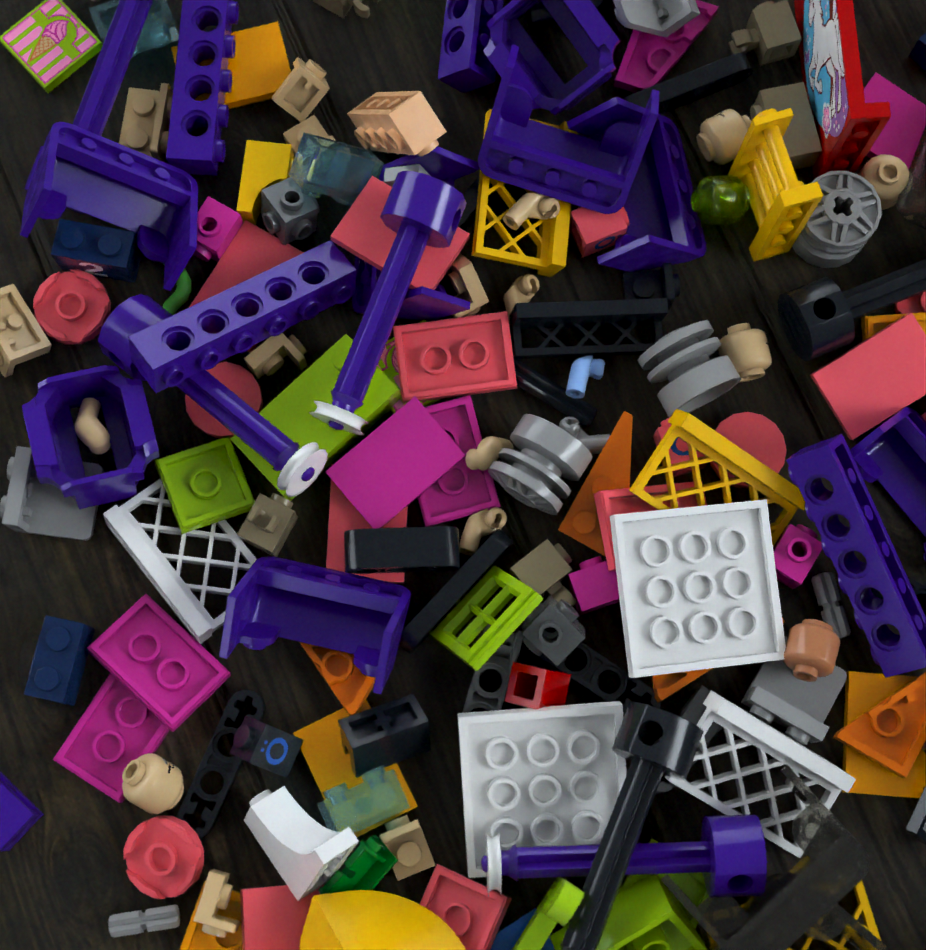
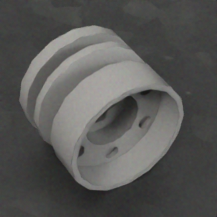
M829 171L816 177L811 182L818 181L823 197L792 247L795 253L804 261L820 268H837L851 262L876 231L882 216L881 199L874 186L862 176L849 171Z
M708 320L699 321L668 333L638 358V362L643 370L653 369L647 376L650 383L669 380V383L657 394L669 418L676 409L690 413L732 389L741 380L728 355L710 360L709 357L721 346V342L718 337L709 338L714 329Z
M524 414L510 435L511 441L521 452L502 448L499 452V458L502 462L493 461L488 469V473L508 494L521 503L550 515H557L563 505L559 498L567 499L571 493L568 485L560 477L571 481H579L593 456L579 440L559 426L539 416Z

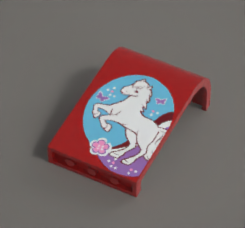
M794 0L796 24L802 37L799 44L802 78L822 148L820 156L814 166H812L813 177L815 179L829 171H849L855 173L891 118L890 103H865L853 0Z

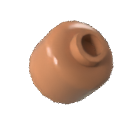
M804 619L802 623L794 625L789 630L783 662L788 668L793 670L794 677L807 682H815L817 677H826L833 673L840 647V639L833 632V627L828 623L817 619Z

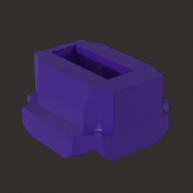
M512 0L487 22L491 38L483 52L502 77L512 44L519 46L509 83L522 86L531 94L533 99L532 111L546 109L554 116H557L563 110L569 111L612 77L611 72L616 69L613 62V52L620 40L591 0H541L588 65V67L566 84H564L518 21V18L540 0Z
M103 365L47 377V379L38 383L36 397L22 405L34 465L40 484L56 486L62 491L64 498L70 496L74 498L79 509L134 497L137 495L139 480L145 479L144 472L147 465L153 459L160 457L141 379L125 378L120 374L117 366ZM85 398H94L101 402L117 470L86 477L70 408L81 406V402Z

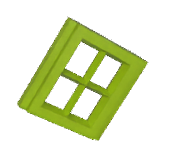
M493 566L430 635L468 666L478 671L541 603L543 598L531 587L499 567ZM500 587L503 588L483 610L480 609ZM513 596H516L517 598L514 600V602L496 620L494 617L513 598ZM474 614L477 615V617L467 626V628L458 637H455V635L474 616ZM490 624V628L470 648L468 645Z

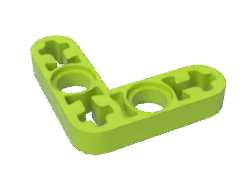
M557 877L512 950H541L556 924L559 923L565 926L571 919L584 896V892L562 877Z

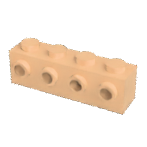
M421 91L376 92L347 113L357 128L354 130L357 140L365 149L370 148L372 151L407 154L408 156L418 154L421 157L434 150L439 145L437 139L446 133L445 128Z

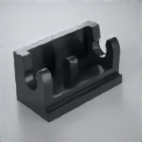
M414 694L338 720L345 755L350 754L351 767L356 778L431 751L429 720Z

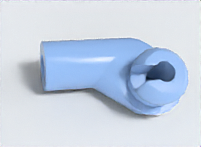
M586 355L575 360L570 368L566 395L576 399L583 398L589 377L594 379H601L603 377L605 361L603 359H594L593 355Z

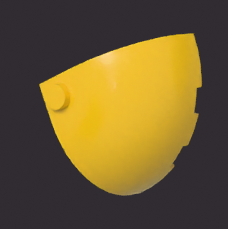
M352 890L313 895L299 945V950H466L455 932L429 909L402 896L374 890Z

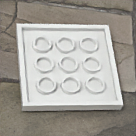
M767 499L610 516L629 678L784 660L786 644Z
M620 701L546 706L540 709L520 708L457 713L468 878L486 877V872L481 867V859L486 855V833L489 837L494 838L499 832L501 850H508L514 844H516V847L600 845L626 778V759L612 751L623 721V705Z

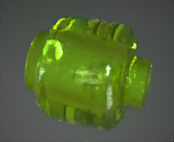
M732 175L706 176L700 180L696 190L691 195L693 211L697 212L699 219L708 225L734 224L742 218L750 205L748 187L737 176Z

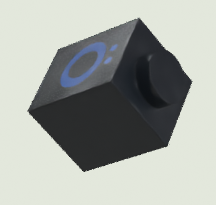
M246 715L242 725L234 735L230 754L288 778L304 740Z

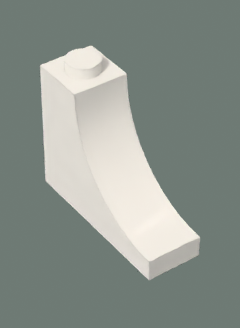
M285 786L273 793L270 789H266L255 796L249 802L251 807L244 818V822L297 901H300L328 882L359 842L350 827L342 832H336L316 822L295 801Z

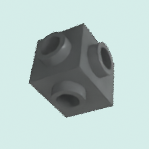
M295 176L261 190L260 214L262 215L264 225L271 234L275 233L283 245L295 240H303L316 231L317 215L319 213L318 202L312 193H307Z
M550 595L525 619L522 627V634L525 636L523 642L537 656L544 654L558 666L586 638L585 627L577 620L579 614L568 602L563 599L557 602Z

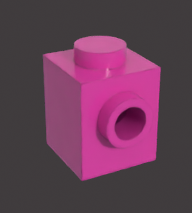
M208 196L198 211L197 248L193 254L206 262H209L210 259L219 262L244 223L241 214Z
M789 524L773 546L777 580L791 589H795L803 583L822 550L821 542L817 540L818 535L810 528L801 524L796 526Z
M601 556L581 562L579 564L581 570L568 574L565 579L570 593L577 601L575 607L579 616L620 602L616 571H608L607 561L603 562Z

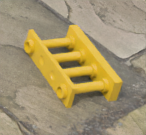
M774 108L767 109L758 113L752 119L725 180L727 188L743 183L759 227L749 247L753 262L789 252L823 197L818 181L806 185L802 181H798L782 138L794 116L791 108L778 112Z

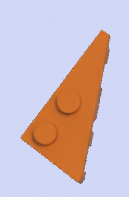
M626 411L622 413L558 529L560 532L605 557L594 494L604 490L630 488L633 415Z
M299 642L348 715L351 716L359 713L375 684L376 677H369L360 672V669L353 664L354 654Z
M926 671L835 732L833 738L899 777L906 778L926 741Z

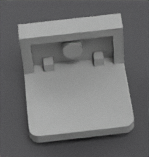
M613 0L616 7L614 10L615 16L623 26L662 37H668L700 14L696 0Z
M17 446L15 457H11L7 465V478L10 480L7 495H3L0 501L1 524L15 532L82 541L91 539L98 505L79 509L75 499L71 496L64 498L62 491L56 486L40 484L31 448ZM83 462L86 477L104 473V469L99 464Z
M783 660L763 662L741 703L750 707L749 713L763 722L771 724L774 721L786 728L785 734L801 744L807 745L808 742H822L830 728L824 724V721L847 679V674L843 669L835 665L832 674L826 677H817L815 682H807L794 677L793 670L788 668Z

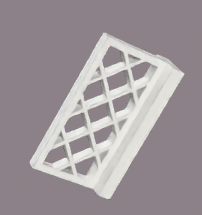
M158 479L120 507L114 505L104 512L103 516L108 528L196 641L202 644L212 636L215 630L224 624L226 612L224 611L213 619L204 608L206 593L228 596L235 588L238 570L248 571L257 559L226 520L212 524L211 532L193 530L181 534L179 528L161 526L163 506L171 507L169 500L165 499L166 492L161 479ZM160 492V498H153L154 495ZM141 504L158 505L155 525L138 523L130 512ZM216 525L219 526V528L223 531L224 534L215 533ZM145 531L154 532L152 540ZM159 532L182 535L179 555L162 553L158 549ZM187 536L209 539L207 558L184 556ZM214 540L228 541L236 548L234 562L211 559ZM240 554L248 564L239 563ZM169 561L177 562L176 570L172 567ZM182 563L205 565L202 585L187 584L180 577ZM210 566L233 569L230 589L207 586ZM192 591L201 592L200 601Z
M711 690L703 702L707 708L696 725L704 732L699 743L700 751L696 752L693 761L702 759L706 778L693 782L665 776V778L725 815H750L749 803L768 799L771 817L760 820L764 837L801 858L841 790L848 793L856 778ZM714 721L724 727L727 743L707 748L704 736ZM733 733L742 739L734 741ZM749 745L756 746L760 763L740 768L736 749ZM729 751L733 770L713 776L709 757ZM766 753L774 757V759L767 760ZM786 764L790 768L792 782L773 787L769 769ZM762 771L766 790L746 795L742 776ZM799 773L806 776L807 778L800 780ZM735 779L739 797L724 802L718 800L715 784ZM816 784L826 788L817 804L805 806L802 788ZM708 786L709 794L700 788ZM794 791L798 809L779 814L775 796ZM741 806L742 813L734 808ZM800 818L802 830L795 842L791 843L784 839L781 823ZM773 826L774 832L767 829L766 827Z

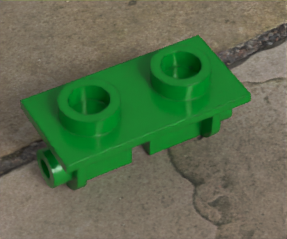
M373 834L367 840L362 839L359 842V847L345 861V868L342 871L338 870L325 886H321L318 891L320 894L352 890H373L396 864L398 859L381 842V839L376 834Z

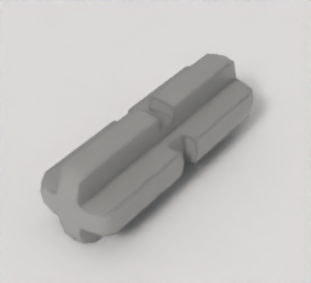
M824 572L813 576L811 581L819 606H823V611H821L823 621L833 627V632L837 634L839 639L847 637L851 631L844 607L839 606L838 603L841 597L834 574L832 572Z
M168 905L146 909L144 913H142V910L113 914L109 917L108 921L111 937L115 938L140 934L145 929L148 932L176 928L180 925L181 921L178 905Z

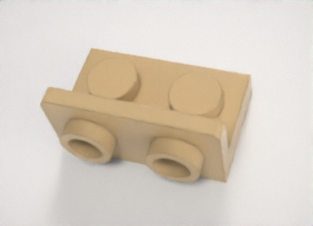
M161 83L160 91L129 87L119 144L165 162L173 96L170 84Z
M14 283L0 288V371L4 377H8L13 374L15 365L50 352L52 346Z

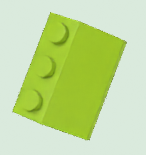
M651 874L646 878L638 880L633 886L616 896L596 950H707L673 892L657 874ZM569 923L550 936L555 950H561L560 943L562 944Z

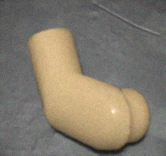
M525 193L503 216V221L509 228L517 230L527 218L542 220L555 218L559 214L560 204L557 199L546 195Z
M533 274L518 277L504 294V304L508 312L509 323V315L515 304L529 303L539 290V280Z
M85 398L81 402L77 415L75 432L92 453L98 455L106 453L111 443L107 429L98 420L101 404L94 398Z
M495 436L486 437L479 443L477 449L467 451L465 456L466 465L471 470H487L493 461L498 460L500 450L502 448L513 450V444L508 439Z
M495 507L490 510L484 509L469 516L459 542V552L472 556L478 550L481 538L493 534L498 529H502L507 522L504 510Z

